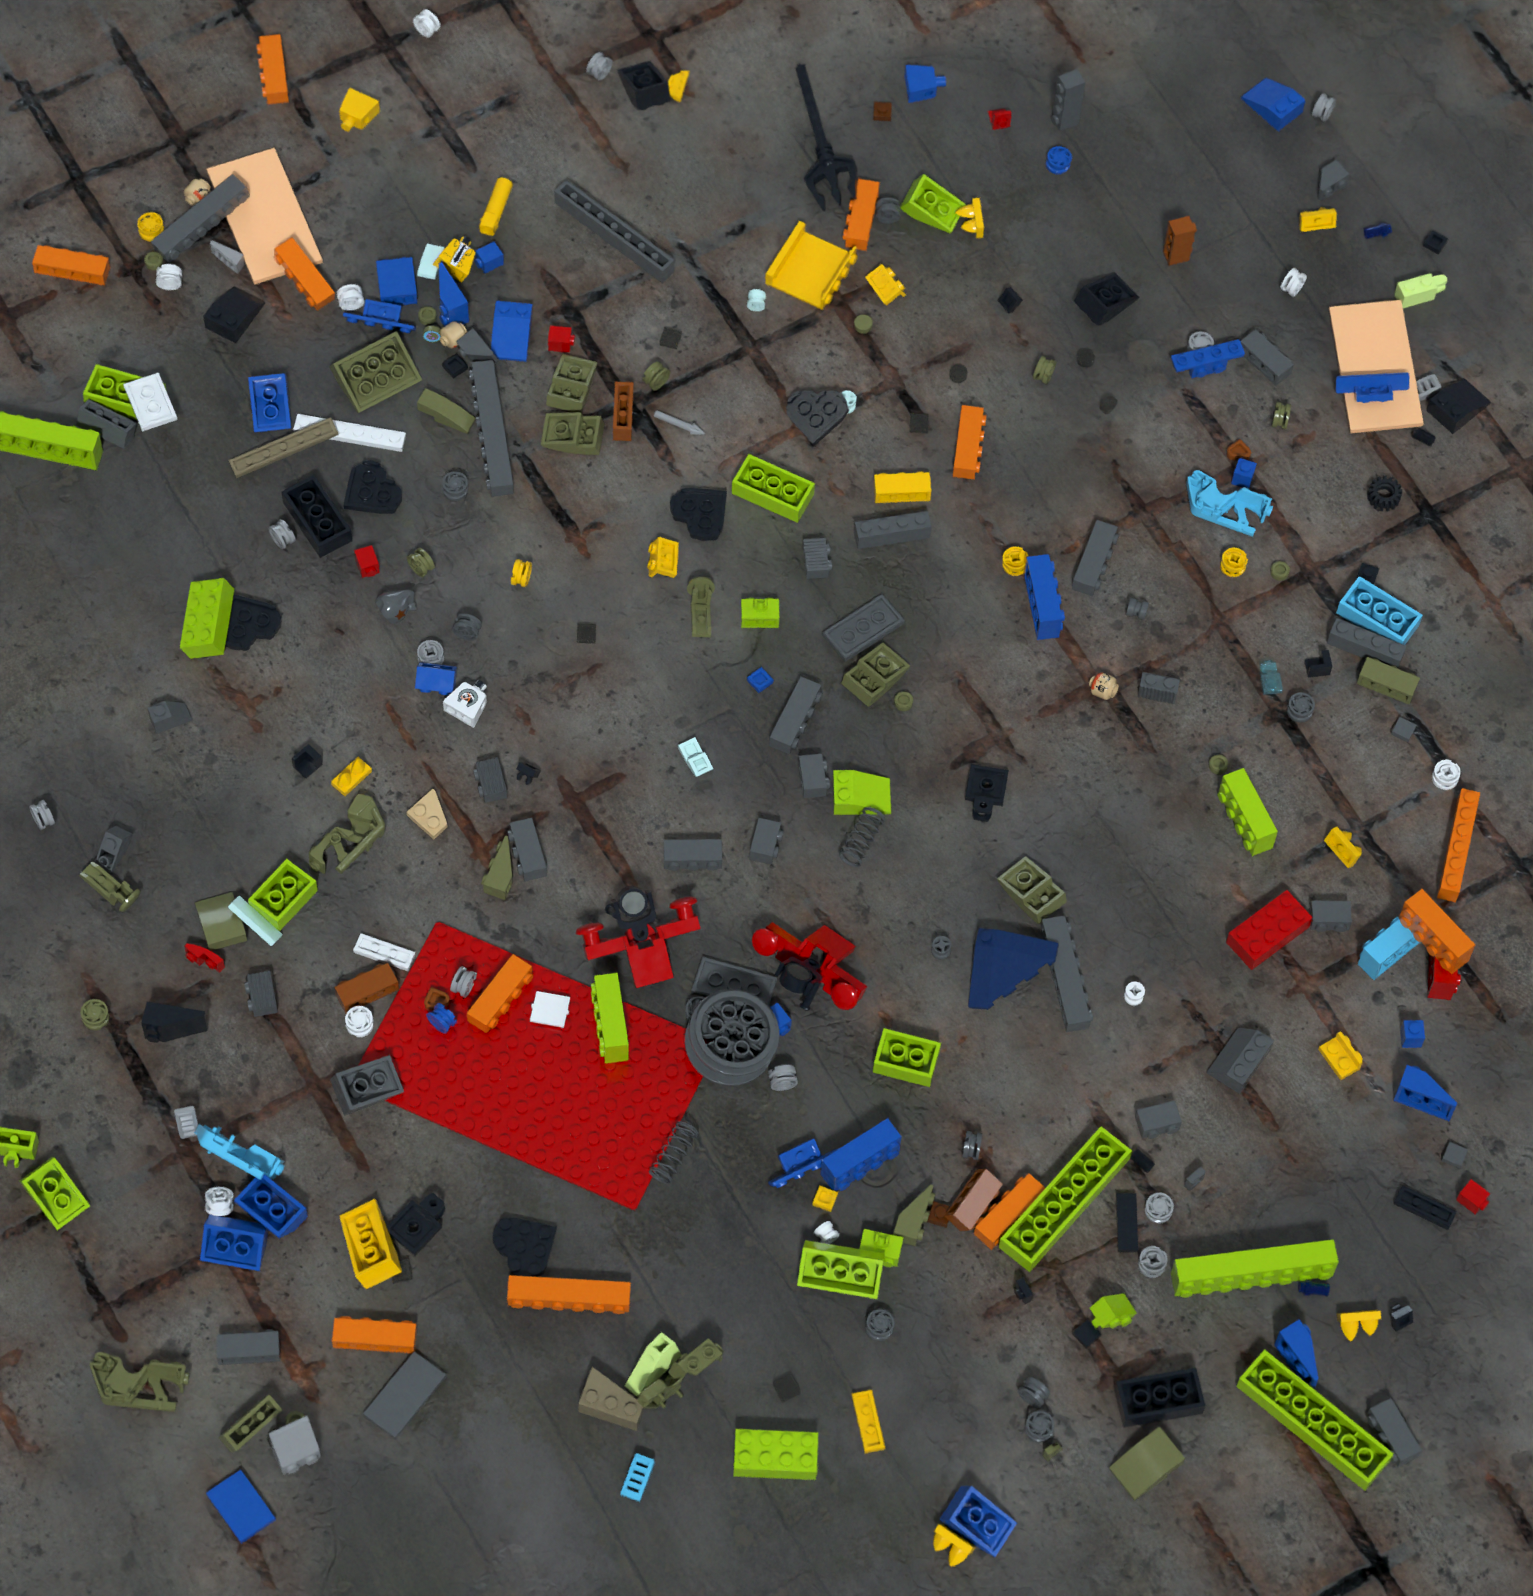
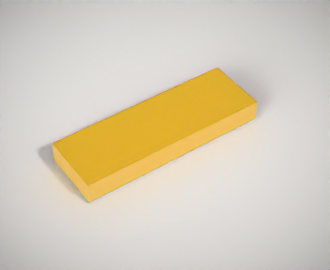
M872 1390L852 1393L851 1396L864 1453L885 1450Z

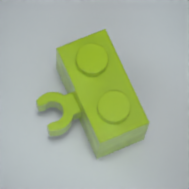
M741 599V628H779V599Z
M0 1127V1155H4V1166L8 1165L9 1160H15L14 1166L18 1168L19 1158L35 1160L39 1144L36 1132Z
M864 1229L860 1249L885 1253L883 1266L897 1267L903 1237Z
M1124 1293L1103 1296L1090 1307L1091 1312L1095 1316V1319L1092 1321L1095 1328L1099 1326L1101 1328H1115L1120 1325L1124 1327L1131 1323V1318L1137 1314Z

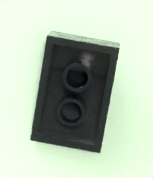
M651 61L617 70L628 97L637 110H646L648 107L660 106L670 102L668 82Z
M1114 273L1083 286L1074 302L1092 322L1099 326L1121 313L1137 301L1139 296Z
M233 287L217 299L204 314L205 328L237 343L265 305V302Z
M1463 379L1442 389L1429 401L1427 412L1449 432L1454 434L1489 406L1491 401L1466 379Z
M153 1002L146 1003L141 1024L145 1039L150 1042H167L208 1031L205 1011Z

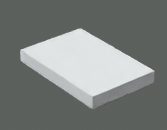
M159 373L123 384L142 431L177 420L176 413Z

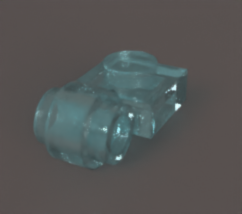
M1272 660L1263 661V663H1260V672L1263 674L1261 675L1263 695L1282 693L1280 673H1277L1276 662H1272Z

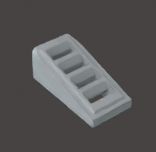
M211 241V253L235 273L239 274L245 265L243 254L220 243Z
M1435 374L1416 381L1417 390L1420 393L1418 394L1419 401L1434 397L1441 391V385Z
M194 1106L175 1109L174 1113L180 1138L197 1136L194 1133L198 1126Z

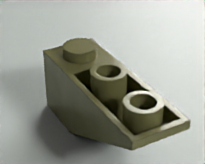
M508 836L504 837L503 842L500 841L498 843L497 855L495 858L492 857L489 864V873L484 874L481 882L484 893L506 900L513 884Z
M933 1185L924 1190L899 1214L893 1235L903 1237V1243L916 1247L917 1241H921L925 1229H922L923 1222L927 1223L930 1214L927 1208L929 1204L933 1205L936 1193H932Z

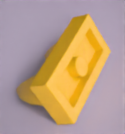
M972 198V204L959 208L955 213L962 217L973 218L966 221L961 228L967 232L975 233L976 238H983L984 225L980 198Z
M1320 207L1318 211H1304L1300 213L1299 229L1301 232L1336 228L1337 212L1335 209Z
M357 757L331 781V785L346 796L372 772V768Z
M1338 827L1331 829L1324 842L1347 868H1351L1360 858L1362 848L1354 846L1350 842L1351 832L1340 831Z
M1379 1310L1337 1313V1321L1340 1322L1342 1331L1349 1341H1352L1357 1334L1358 1321L1361 1322L1364 1331L1371 1336L1377 1329L1378 1319H1381V1311Z
M938 1524L935 1529L936 1533L933 1540L935 1551L944 1550L951 1543L953 1544L949 1553V1566L961 1563L976 1548L943 1524Z

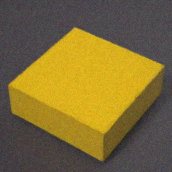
M819 1185L812 1205L831 1212L838 1192Z

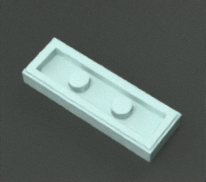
M238 896L228 906L233 913L270 946L274 945L282 937L283 934L242 897Z

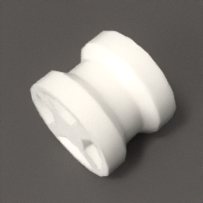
M1139 982L1129 983L1124 994L1126 1003L1132 1006L1139 1005L1143 1001L1144 986Z
M831 1221L821 1224L814 1231V1234L820 1237L821 1243L831 1244L840 1235L838 1231L832 1228L833 1224Z

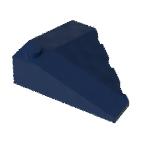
M979 928L975 944L968 1007L972 1009H990L994 1006L992 1003L1000 996L1007 997L1016 990L1015 986L1024 979L1028 982L1038 975L1039 972L1037 970L1045 964L1050 966L1055 963L1059 944L1002 930Z

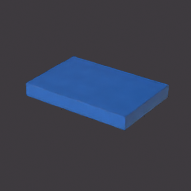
M241 1470L206 1493L241 1544L276 1520Z

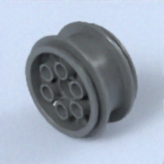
M738 989L720 990L704 998L695 1008L685 1032V1050L693 1067L706 1079L726 1086L743 1085L758 1078L769 1066L779 1043V1026L771 1008L756 995ZM724 1013H731L732 1017H726ZM711 1025H716L718 1031L713 1030ZM754 1034L758 1039L753 1040L749 1035ZM714 1038V1041L708 1044L704 1041V1039ZM724 1044L726 1048L721 1049L717 1045ZM750 1047L759 1053L755 1056L750 1051ZM737 1050H744L745 1053H739ZM726 1054H731V1061L724 1060Z

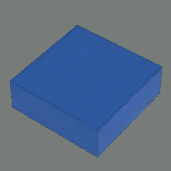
M762 667L747 677V681L758 693L773 683V679Z

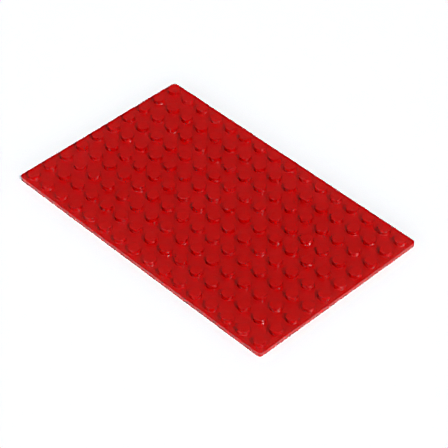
M437 922L359 1065L390 1055L404 1092L385 1100L386 1102L631 1210H636L653 1178L649 1173V1169L653 1163L658 1162L657 1155L664 1154L662 1147L669 1145L667 1138L674 1136L672 1129L676 1127V1122L682 1120L703 1079V1076L693 1067L685 1050L686 1028L622 1001L629 1044V1060L605 1063L604 1057H600L599 1039L597 1038V1024L594 1019L591 987L517 956L532 966L533 978L528 985L525 984L522 987L519 997L511 1001L508 1011L505 1014H501L494 1029L490 1028L485 1033L467 1021V1012L509 960L512 953L441 922ZM461 966L467 968L469 972L477 973L476 980L474 979L473 982L474 986L466 998L460 996L459 992L454 993L450 991L453 978ZM431 987L448 994L450 1002L445 1009H449L455 1016L454 1020H457V1023L454 1026H450L446 1034L438 1031L426 1017L429 1011L425 1009L424 1001ZM536 991L570 997L569 1015L566 1016L564 1028L530 1022L531 1005L534 1004ZM704 1039L706 1044L714 1041L711 1039ZM660 1155V1156H659V1161H660V1162H661V1160H662V1158H663L664 1155Z

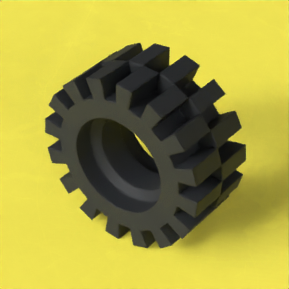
M1379 476L1377 480L1374 479L1370 484L1367 499L1370 501L1371 506L1375 505L1374 509L1377 510L1379 507L1380 511L1383 512V509H1386V512H1388L1390 508L1394 510L1395 506L1399 505L1402 496L1401 484H1398L1397 480L1393 482V477L1387 479V476H1383V479H1381V476ZM1387 490L1392 496L1390 498L1381 497L1378 491Z

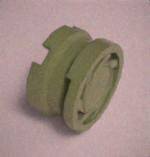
M1041 356L1033 379L1042 380V383L1048 384L1053 375L1056 360H1046L1045 356Z
M656 361L647 368L644 373L645 378L642 377V381L649 384V387L653 390H658L667 382L670 371L666 367L663 368L659 361Z
M1281 402L1276 403L1272 427L1277 428V426H1280L1282 429H1287L1291 404L1282 405Z
M418 548L414 551V554L411 553L407 556V561L412 570L423 578L427 571L435 568V565L428 553L422 548Z
M99 999L88 1000L81 1007V1018L86 1028L97 1031L108 1024L110 1016L107 1005Z

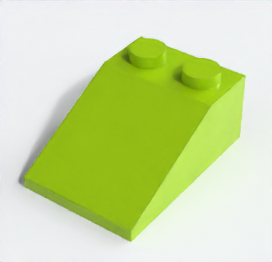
M923 174L914 180L900 209L916 220L951 233L960 217L955 212L966 204Z
M833 770L834 815H862L865 807L875 808L882 814H891L890 778L855 770ZM865 810L866 814H877L873 811Z
M51 1157L19 1181L56 1230L90 1207L55 1157Z

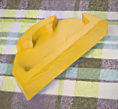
M680 71V73L672 75L668 80L670 96L678 102L682 100L689 71Z

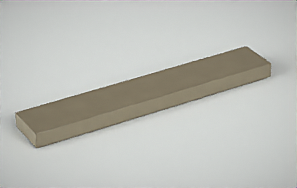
M330 417L229 460V463L236 478H239L338 435V432Z

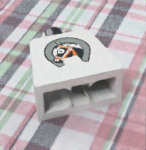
M477 680L473 686L463 682L443 701L444 711L474 728L487 703L486 694L483 693L487 687L486 684L480 680Z

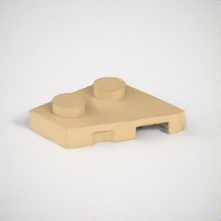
M434 789L429 791L406 812L407 816L433 839L447 828V822Z

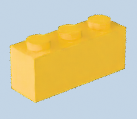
M930 472L880 473L874 475L875 503L930 501L931 499Z

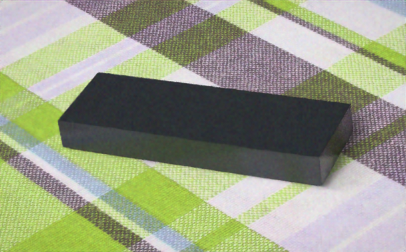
M1403 1185L1393 1203L1446 1230L1449 1229L1457 1211Z
M1116 1193L1118 1252H1138L1136 1193Z

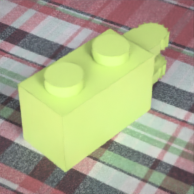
M1430 273L1397 283L1394 295L1397 300H1401L1403 308L1435 299L1436 293L1444 291L1448 279L1445 275L1432 277Z

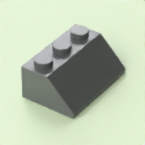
M1237 1028L1207 1071V1074L1241 1094L1271 1051L1274 1040L1258 1030Z

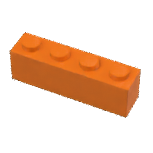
M280 34L259 36L260 44H257L258 55H262V58H258L259 68L263 69V72L260 73L261 83H265V87H262L263 98L267 97V104L289 102Z
M858 179L857 199L850 201L849 210L852 212L851 215H847L846 225L849 226L848 229H844L843 240H846L845 247L853 248L856 246L858 250H867L880 182Z
M293 237L274 248V260L278 265L284 267L286 276L294 280L296 289L300 293L303 292L307 297L305 299L310 307H314L318 311L335 299V292Z
M48 245L37 246L32 262L34 273L104 286L110 270L108 257L91 255L85 252H74L68 249H58Z
M962 405L953 477L975 480V473H979L981 462H977V457H981L983 447L979 446V442H983L984 431L981 430V426H985L987 416L983 415L984 408Z
M512 954L467 1012V1021L485 1033L490 1028L494 1029L501 1014H505L510 1008L511 1001L517 999L522 992V987L525 984L528 985L532 980V966Z
M1028 1174L1025 1178L1020 1177L1015 1183L1016 1187L1012 1191L1007 1190L1001 1197L1002 1201L998 1205L996 1203L993 1204L988 1210L989 1214L985 1218H979L975 1223L974 1235L991 1250L1045 1189L1032 1175Z
M341 1316L340 1318H334L332 1344L333 1348L412 1354L415 1352L417 1327L416 1324L407 1320H403L400 1323L389 1319L373 1321L365 1317L359 1320L348 1316Z

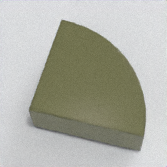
M1058 1442L1053 1446L1049 1445L1044 1449V1459L1048 1462L1063 1448Z

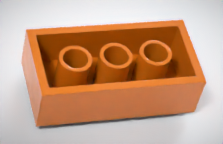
M1423 889L1404 902L1399 916L1401 924L1413 933L1414 938L1426 947L1431 956H1435L1443 969L1453 974L1469 961L1475 944Z

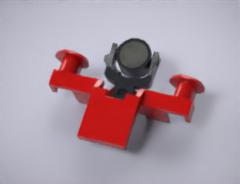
M627 886L618 893L617 901L612 899V903L605 907V912L617 920L618 926L626 929L624 935L612 939H600L598 931L604 928L602 923H589L577 928L576 934L583 937L584 944L582 945L587 960L626 950L635 988H640L674 978L664 939L700 929L698 916L693 913L692 905L698 901L695 897H683L671 902L670 908L676 909L678 918L670 920L671 922L655 926L657 931L655 932L649 925V923L656 919L651 892L645 890L644 893L638 887ZM649 905L650 911L644 917L631 921L621 920L619 909L626 916L638 917L646 911ZM650 940L653 944L652 946L639 949L637 943Z
M773 922L766 926L765 929L756 930L752 936V946L758 954L771 956L778 950L775 958L781 961L775 975L778 977L781 974L779 981L785 989L794 993H803L806 996L803 1003H800V1007L804 1010H810V1004L821 982L825 984L822 990L831 995L833 1003L842 1010L854 1008L868 987L836 965L850 955L856 946L825 925L805 938L803 942ZM816 947L827 953L820 970L819 963L814 959H810Z

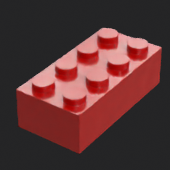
M1286 890L1230 931L1226 943L1253 970L1307 930L1313 917Z

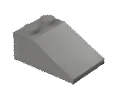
M307 1416L269 1433L272 1451L283 1475L286 1473L292 1474L298 1471L299 1467L305 1464L311 1465L321 1457Z

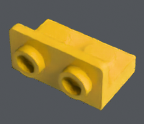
M881 264L865 278L887 306L900 294L903 297L906 294L903 291L905 287L901 281L895 280L894 276L896 274L890 267L886 268Z
M658 537L649 545L650 560L647 565L649 577H653L657 573L671 578L677 575L678 542Z
M1341 1031L1336 1034L1335 1038L1319 1046L1318 1050L1340 1080L1360 1070L1363 1063L1362 1056L1353 1049L1350 1039L1343 1035Z

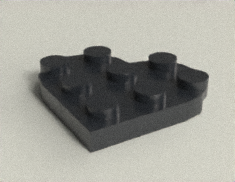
M798 390L789 397L786 407V413L790 420L814 446L840 424L849 412L846 399L837 390H823L818 394L812 390Z
M364 460L362 464L353 467L347 485L343 504L344 509L377 514H394L402 502V490L393 480L387 479V472L380 466V463Z
M698 488L681 489L670 500V512L673 515V519L687 523V530L693 539L701 541L717 540L724 527L727 491Z
M234 594L225 646L232 650L247 651L256 639H273L281 628L282 622L276 607L269 603Z
M503 1218L493 1231V1244L501 1255L507 1257V1266L514 1276L539 1277L541 1274H544L547 1268L557 1227L519 1218Z

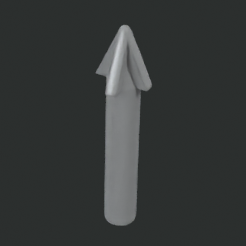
M658 410L654 414L655 418L690 431V434H705L695 423L693 425Z

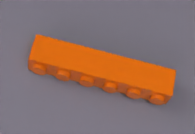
M1462 788L1458 796L1437 894L1439 899L1456 903L1460 893L1480 792Z
M509 1275L507 1304L513 1308L527 1306L537 1310L552 1308L556 1311L572 1309L575 1312L592 1310L595 1313L613 1311L615 1314H624L629 1312L631 1282Z

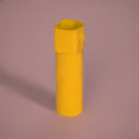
M506 178L497 179L486 210L481 218L479 225L480 233L494 236L513 187V183Z

